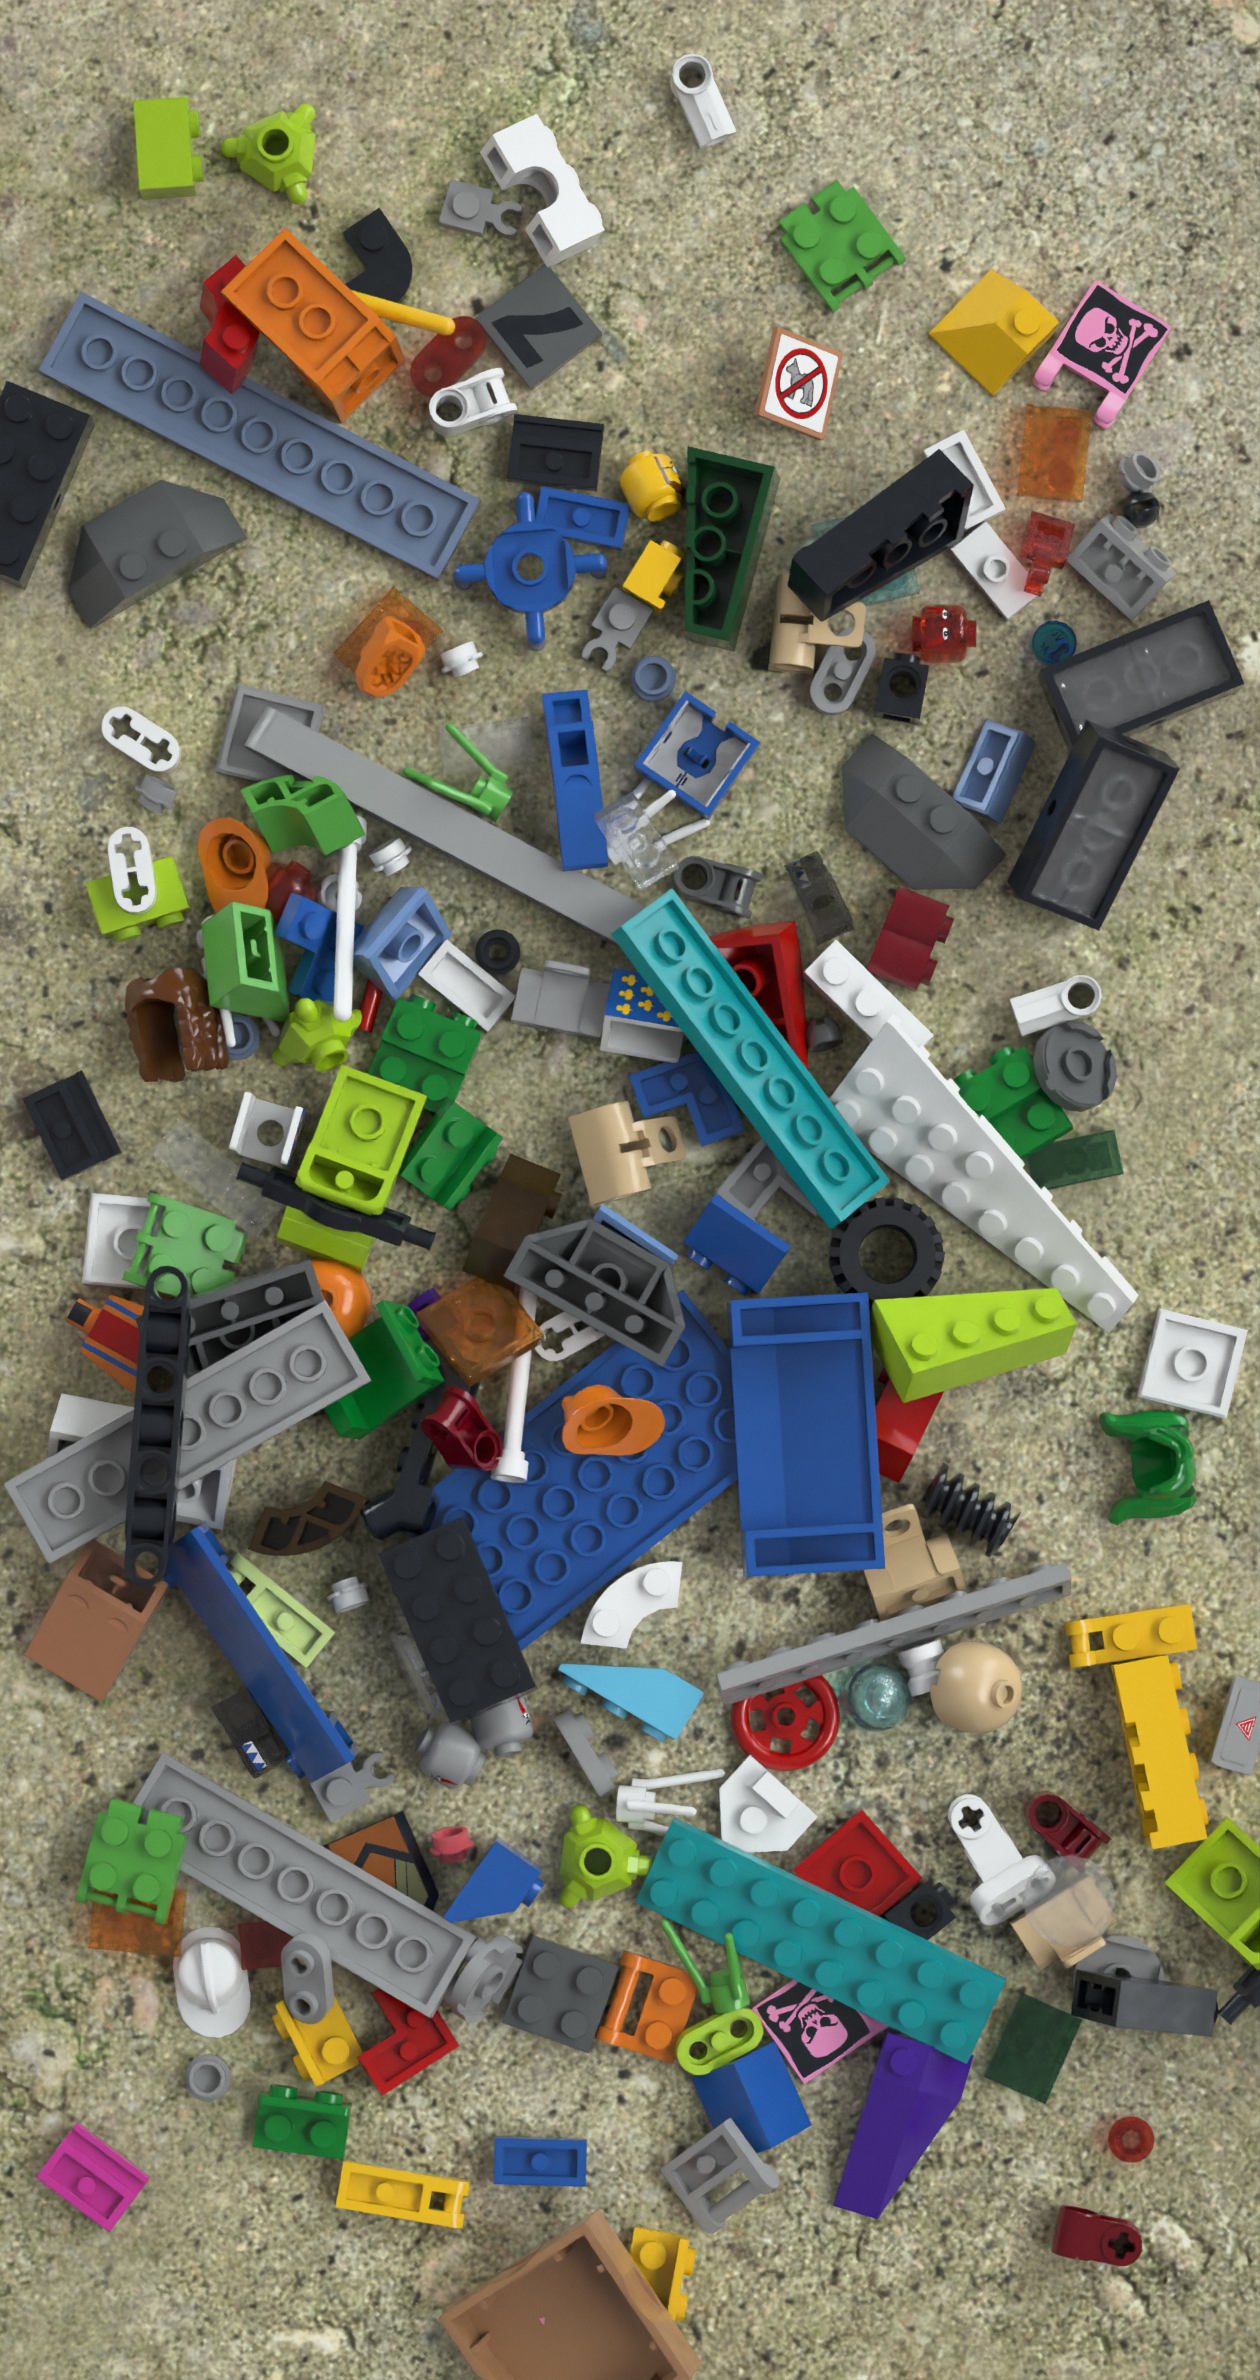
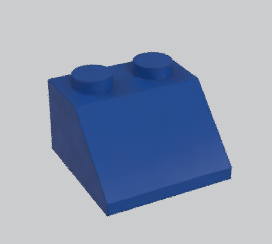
M717 1194L710 1200L683 1244L690 1248L686 1254L688 1258L706 1270L715 1265L728 1274L724 1282L745 1297L750 1290L759 1295L791 1247L788 1243Z
M497 1837L443 1918L453 1923L514 1912L520 1903L529 1907L544 1886L545 1882L539 1878L543 1868Z

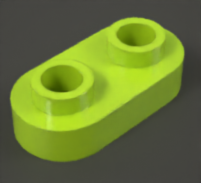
M747 2006L733 2012L715 2013L687 2028L678 2036L674 2046L676 2060L684 2070L691 2074H708L712 2070L753 2050L759 2044L763 2035L761 2019ZM736 2020H742L744 2022L743 2031L737 2035L731 2034V2024ZM695 2042H703L704 2050L699 2056H691L689 2053L690 2046Z

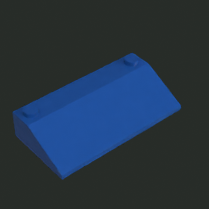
M868 1292L728 1301L727 1315L743 1577L885 1569Z
M204 1522L172 1544L170 1569L164 1580L170 1584L169 1587L171 1589L176 1585L180 1587L290 1751L284 1757L299 1779L306 1775L312 1783L355 1759L358 1748L335 1713L332 1711L326 1715L225 1566L231 1559L207 1523Z

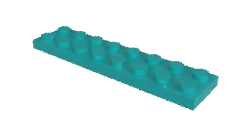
M672 888L611 933V936L830 1229L845 1220L890 1181Z
M676 1817L672 1820L635 1901L724 1946L725 1934L731 1933L736 1952L922 2043L934 2046L935 2049L965 2064L968 2063L1007 1980L982 1966Z

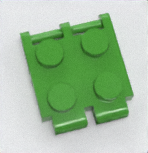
M838 180L811 198L813 205L818 210L816 214L813 215L806 204L803 203L778 221L780 228L785 233L780 243L832 313L841 308L839 303L861 287L867 289L872 286V279L895 263L900 266L906 261L901 250L854 186L846 191ZM885 253L890 255L868 272L864 270V268ZM853 276L856 277L857 280L833 296L832 291Z
M149 1193L147 1202L151 1203L142 1233L137 1232L134 1240L138 1242L130 1270L129 1272L124 1271L122 1280L146 1288L148 1277L153 1270L160 1266L169 1265L187 1274L191 1281V1295L234 1281L236 1273L224 1270L222 1266L224 1261L239 1265L248 1234L234 1230L237 1221L158 1194ZM161 1206L164 1209L154 1237L151 1236V1232L159 1207ZM148 1245L151 1246V1249L143 1274L141 1276L138 1275V1272L145 1254L146 1247ZM168 1274L161 1277L158 1281L157 1292L175 1298L180 1293L181 1282L176 1275Z
M111 1799L107 1813L98 1812L77 1891L76 1902L87 1904L88 1900L115 1907L116 1913L125 1915L127 1911L155 1918V1923L165 1925L189 1835L180 1833L184 1817L151 1809L147 1823L144 1824L141 1822L145 1807ZM95 1888L100 1891L118 1894V1898L95 1893L91 1889ZM132 1898L139 1900L141 1902H147L158 1906L157 1909L144 1905L130 1902V1900Z

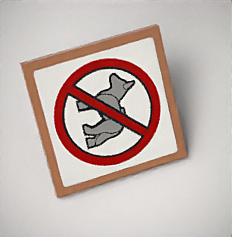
M773 327L754 415L815 439L824 440L843 353L783 328Z

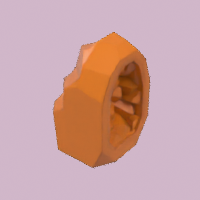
M392 616L384 617L375 626L373 635L360 652L361 659L355 671L356 685L359 689L373 697L388 696L400 689L419 665L426 651L421 637L400 620Z

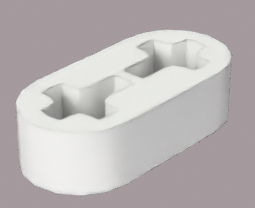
M116 707L104 715L102 733L112 747L156 774L169 773L178 766L181 760V749L177 740L170 733L128 707ZM126 717L131 718L130 727L140 735L137 741L124 734L119 739L114 738L116 731L111 725L115 719L122 722ZM146 740H149L156 746H161L164 741L168 742L167 750L172 757L168 762L160 759L157 764L151 762L153 754L143 744Z
M123 827L117 829L108 841V856L114 895L117 903L124 911L140 915L148 912L157 900L151 848L147 837L140 830L134 827ZM131 836L134 843H141L142 845L141 850L134 852L136 867L128 868L125 855L117 853V847L124 845V837ZM137 874L138 883L141 888H148V895L141 897L140 905H134L130 898L123 897V893L131 889L129 875Z
M564 1311L538 1327L534 1334V1346L536 1352L547 1361L557 1362L566 1359L606 1335L600 1331L596 1332L591 1326L578 1332L574 1325L581 1320ZM552 1328L557 1334L570 1328L574 1335L562 1342L564 1350L556 1354L552 1348L545 1351L541 1346V1343L546 1340L544 1333L546 1330Z
M1038 1855L1027 1856L977 1887L971 1895L970 1905L983 1924H999L1046 1895L1054 1886L1055 1875L1044 1858Z

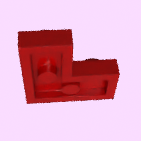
M380 1988L370 1993L394 2030V2033L356 2057L380 2096L385 2095L459 2047L458 2042L438 2010H436L432 2018H429Z

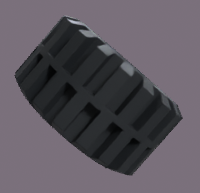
M885 1197L863 1203L845 1220L839 1223L830 1242L828 1260L836 1286L844 1294L868 1292L869 1310H871L874 1300L927 1296L941 1276L945 1258L942 1246L943 1239L941 1233L935 1227L936 1223L930 1216L928 1217L921 1211L922 1208L915 1204H909L904 1199H885ZM879 1229H893L902 1233L909 1240L913 1249V1263L909 1272L903 1278L890 1283L872 1279L865 1273L860 1264L859 1251L863 1240L870 1233Z

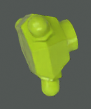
M304 103L299 105L294 112L288 111L286 114L281 110L244 127L243 134L240 133L238 138L229 137L224 139L221 143V152L228 158H237V162H240L241 170L271 191L280 190L281 193L285 191L291 203L296 205L302 204L308 196L304 182L307 181L306 177L312 175L316 134L311 131L312 126L310 124L315 118V109L310 104Z
M309 998L300 999L296 1003L295 1011L289 1014L281 1030L279 1046L272 1052L273 1062L278 1066L300 1062L312 1064L318 1072H326L340 1066L348 1057L346 1046L361 1023L362 1014L360 1009H352L351 1017L347 1021L342 1022L334 1017V1002L320 999L312 1001Z
M579 1804L572 1807L569 1816L573 1826L569 1828L570 1832L564 1834L559 1876L563 1879L562 1884L565 1885L558 1896L559 1903L563 1907L572 1908L577 1905L580 1899L586 1901L588 1898L592 1902L632 1886V1880H636L637 1875H648L654 1859L650 1856L639 1855L640 1850H636L637 1843L605 1818L599 1820L597 1817L592 1818L586 1806Z

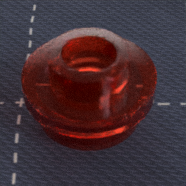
M1122 2117L1109 2130V2148L1121 2161L1128 2163L1139 2162L1145 2159L1153 2149V2131L1149 2124L1139 2117ZM1133 2130L1138 2133L1139 2142L1134 2147L1123 2145L1122 2137L1125 2132Z

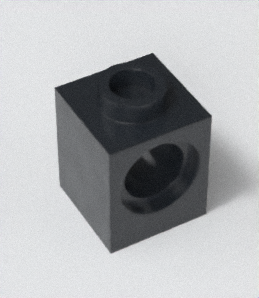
M894 653L893 659L884 658L874 711L875 718L914 725L919 724L929 665L920 664V657L905 653ZM898 676L907 677L913 682L915 692L909 697L899 698L890 690L889 683L891 680Z
M925 1879L895 1902L883 1914L889 1922L929 1940L956 1918L950 1910L956 1902L940 1882L932 1887ZM919 1900H929L935 1906L936 1913L934 1919L926 1925L914 1923L910 1916L912 1905Z

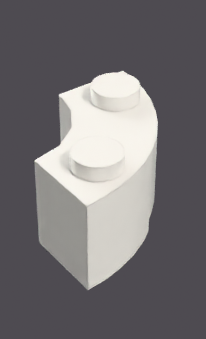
M667 1561L648 1564L634 1569L616 1580L604 1591L593 1606L586 1620L581 1644L627 1648L632 1631L644 1617L659 1609L677 1608L682 1562Z

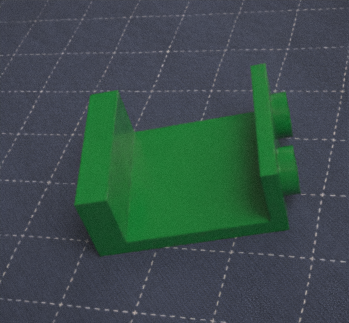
M386 1300L380 1301L376 1304V1307L381 1317L349 1339L372 1381L324 1408L339 1437L361 1440L444 1382L437 1368L440 1365L438 1356L428 1344L424 1343L417 1330L419 1327L418 1319L408 1306Z

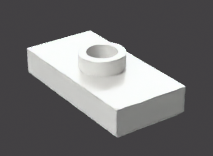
M986 521L950 550V553L1006 621L1011 619L1043 592Z

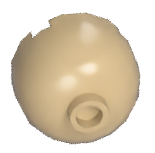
M962 1641L951 1646L938 1660L935 1669L941 1671L938 1675L937 1684L931 1683L930 1696L933 1710L943 1724L964 1733H990L1007 1724L1016 1714L1022 1699L1023 1684L1019 1669L1007 1653L988 1643Z

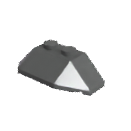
M159 480L82 525L68 591L89 627L93 629L243 542L247 537L223 498Z
M871 734L842 766L845 830L912 890L976 889L1007 855L969 812L909 758L874 734Z
M592 1219L525 1236L503 1275L661 1367H664L686 1328L671 1264Z
M311 1259L262 1271L191 1295V1333L187 1379L323 1302L324 1298ZM142 1315L135 1317L139 1331ZM162 1366V1368L171 1372L169 1368Z

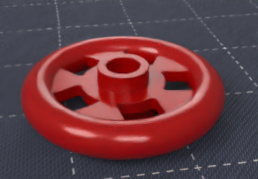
M822 1675L783 1687V1694H778L769 1701H766L764 1695L760 1694L732 1703V1730L738 1745L747 1756L751 1755L763 1767L771 1770L795 1771L814 1764L828 1752L839 1730L840 1707L833 1688ZM803 1684L817 1697V1700L809 1708L806 1707L800 1698L795 1696V1692ZM785 1707L792 1709L795 1716L794 1721L789 1725H781L777 1720L778 1711ZM763 1710V1723L766 1729L752 1732L749 1722V1711ZM808 1718L821 1723L820 1730L812 1742L801 1736V1733L807 1726ZM772 1737L791 1739L790 1753L770 1750Z

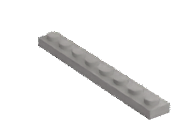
M1052 1563L1041 1564L1032 1568L1028 1575L1010 1580L1009 1577L997 1578L987 1583L984 1589L969 1594L966 1591H957L945 1596L940 1603L925 1608L923 1605L907 1607L901 1610L897 1617L881 1622L879 1619H869L856 1625L853 1631L840 1635L825 1633L815 1637L809 1645L796 1649L789 1646L781 1647L770 1652L767 1658L752 1663L746 1660L734 1662L726 1666L723 1670L724 1672L716 1674L721 1699L724 1706L1070 1596L1071 1576L1066 1563L1056 1566Z

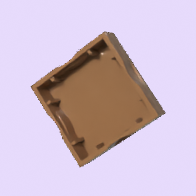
M599 2208L453 2302L439 2317V2320L473 2371L482 2380H689L702 2364ZM545 2317L544 2325L541 2323L539 2318Z

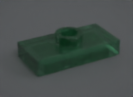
M1114 1129L1052 1142L1026 1158L1030 1177L1040 1189L1045 1186L1047 1190H1053L1124 1174Z

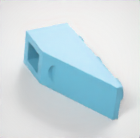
M561 1663L558 1668L559 1671L565 1674L561 1681L562 1683L584 1696L589 1689L593 1690L605 1698L601 1704L602 1707L622 1719H625L628 1712L644 1721L640 1728L642 1731L663 1743L667 1736L677 1740L704 1694V1691L665 1668Z

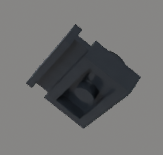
M514 414L507 482L597 492L604 424Z
M82 1070L23 1098L24 1104L61 1181L64 1182L114 1156L122 1154L119 1144Z

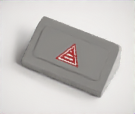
M1233 1675L1207 1763L1251 1776L1260 1748V1683Z

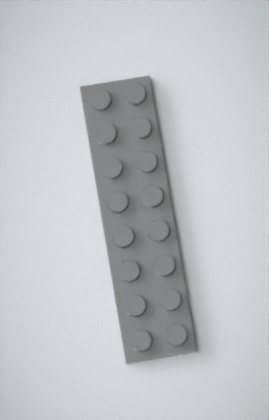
M326 1300L187 1379L178 1491L372 1381ZM134 1410L4 1483L48 1564L57 1561L125 1522ZM158 1459L148 1461L142 1471L144 1480L152 1486L161 1484L167 1475L164 1463Z
M165 1753L161 1754L133 1802L135 1805L145 1807L141 1822L144 1824L147 1823L151 1809L184 1817L180 1833L189 1835L180 1868L181 1871L292 1937L299 1933H311L318 1936L329 1948L331 1960L429 2018H432L448 1987L464 1964L468 1950L478 1939V1937L454 1923L448 1922L431 1909Z

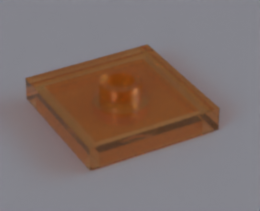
M478 1277L417 1312V1319L421 1327L468 1387L544 1342L545 1334L510 1290Z

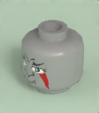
M524 1696L470 1719L473 1735L478 1745L485 1751L494 1750L495 1758L512 1756L522 1752L520 1744L528 1741L533 1735L532 1721Z
M450 1721L442 1722L435 1730L427 1727L415 1747V1752L421 1754L419 1759L420 1772L450 1789L458 1788L463 1783L469 1786L478 1775L486 1758V1753L481 1751L482 1749L478 1745L473 1733L459 1725L453 1726L450 1724Z

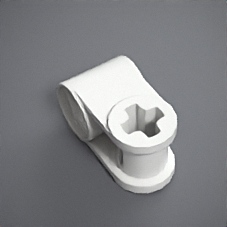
M494 368L481 372L466 381L435 392L430 400L428 414L433 430L443 436H456L480 426L500 422L518 412L515 403H510L502 382V378L505 376L503 369ZM488 390H490L491 395H492V398H493L495 404H493L492 399H491V397H490V394H489ZM444 403H453L460 408L462 414L455 421L448 422L439 418L436 410Z
M964 1794L951 1802L948 1809V1820L964 1846L965 1854L983 1883L1023 1859L1004 1827H1000L991 1810L980 1797L973 1794ZM965 1806H969L973 1811L981 1809V1812L976 1816L978 1824L974 1827H970L966 1822L960 1825L958 1823L963 1818L961 1809Z

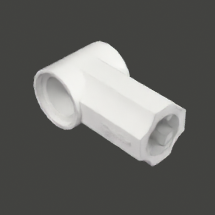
M688 54L678 59L671 74L670 86L675 97L679 99L700 149L723 142L735 135L736 129L712 77L711 65L701 55ZM689 68L695 69L700 72L704 82L697 88H688L680 81V72Z
M1076 975L1067 981L1012 998L1010 1003L1021 1036L1024 1037L1049 1029L1068 1020L1085 1019L1094 1015L1099 1008L1102 994L1100 986L1093 978L1086 975ZM1083 985L1091 989L1094 994V1001L1089 1007L1078 1009L1070 1004L1068 992L1075 986Z

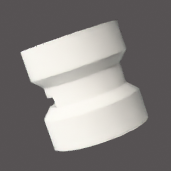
M940 1639L897 1653L901 1666L907 1669L910 1677L907 1685L911 1697L930 1692L931 1683L937 1684L938 1675L941 1670L935 1669L938 1660L944 1654Z

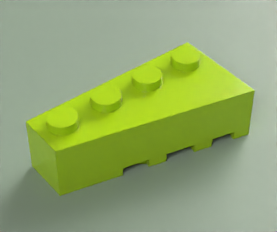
M1057 1288L874 1300L870 1312L871 1343L903 1403L1064 1355L1068 1350L1077 1325Z

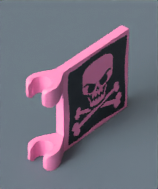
M1095 280L1036 371L1032 384L1041 391H1047L1061 367L1068 368L1108 393L1093 419L1095 424L1103 429H1108L1172 327Z
M794 1979L752 2007L804 2084L889 2027Z

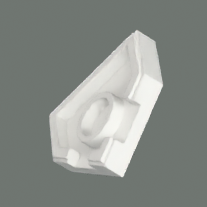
M751 1755L739 1765L719 1788L721 1838L723 1841L747 1853L787 1851L818 1817Z

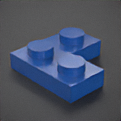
M295 893L290 894L274 935L304 949L288 992L300 998H309L312 1001L320 999L333 1002L337 913ZM356 922L354 927V941L362 933V930L364 928V926Z
M698 1051L679 1057L677 1063L665 1062L628 1075L643 1119L687 1105L701 1147L744 1132L734 1099Z

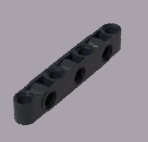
M169 1265L160 1266L153 1270L148 1277L140 1328L125 1519L126 1549L124 1561L125 1573L128 1578L140 1586L156 1585L162 1582L168 1575L176 1526L191 1333L190 1304L192 1289L191 1281L187 1274ZM165 1275H176L181 1282L180 1293L172 1300H163L157 1292L158 1281ZM165 1366L173 1373V1386L165 1393H157L150 1385V1375L154 1369ZM151 1459H158L163 1462L167 1471L165 1480L157 1486L149 1485L143 1478V1467ZM143 1552L153 1553L159 1560L160 1567L158 1573L150 1579L141 1577L135 1568L136 1559Z

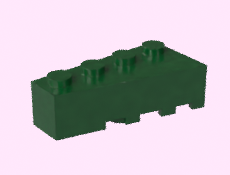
M687 446V570L685 572L684 631L692 642L734 652L780 477L774 466Z

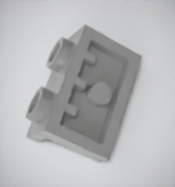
M1109 513L1092 528L1065 560L1132 621L1176 573L1169 567L1171 565L1170 559L1161 550L1154 546L1147 547L1136 536L1138 531L1132 523L1122 516L1115 517Z

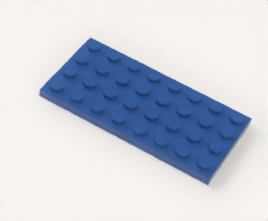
M681 1290L678 1296L686 1328L664 1367L617 1341L525 1414L521 1451L525 1453L524 1460L529 1462L526 1482L508 1483L490 1478L491 1470L455 1469L433 1487L441 1499L429 1531L461 1517L465 1519L521 1650L526 1648L737 1480L730 1348L684 1290ZM606 1385L623 1398H635L653 1402L661 1409L665 1418L664 1431L654 1444L646 1450L633 1455L574 1454L564 1447L561 1439L562 1430L566 1423L562 1400L565 1396L575 1395L588 1386ZM504 1431L499 1435L502 1444L504 1441ZM409 1532L412 1538L419 1536Z

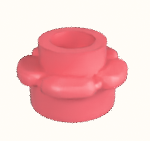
M446 1827L431 1834L433 1847L429 1849L431 1855L439 1856L442 1863L459 1862L467 1858V1851L474 1847V1841L469 1839L466 1827Z

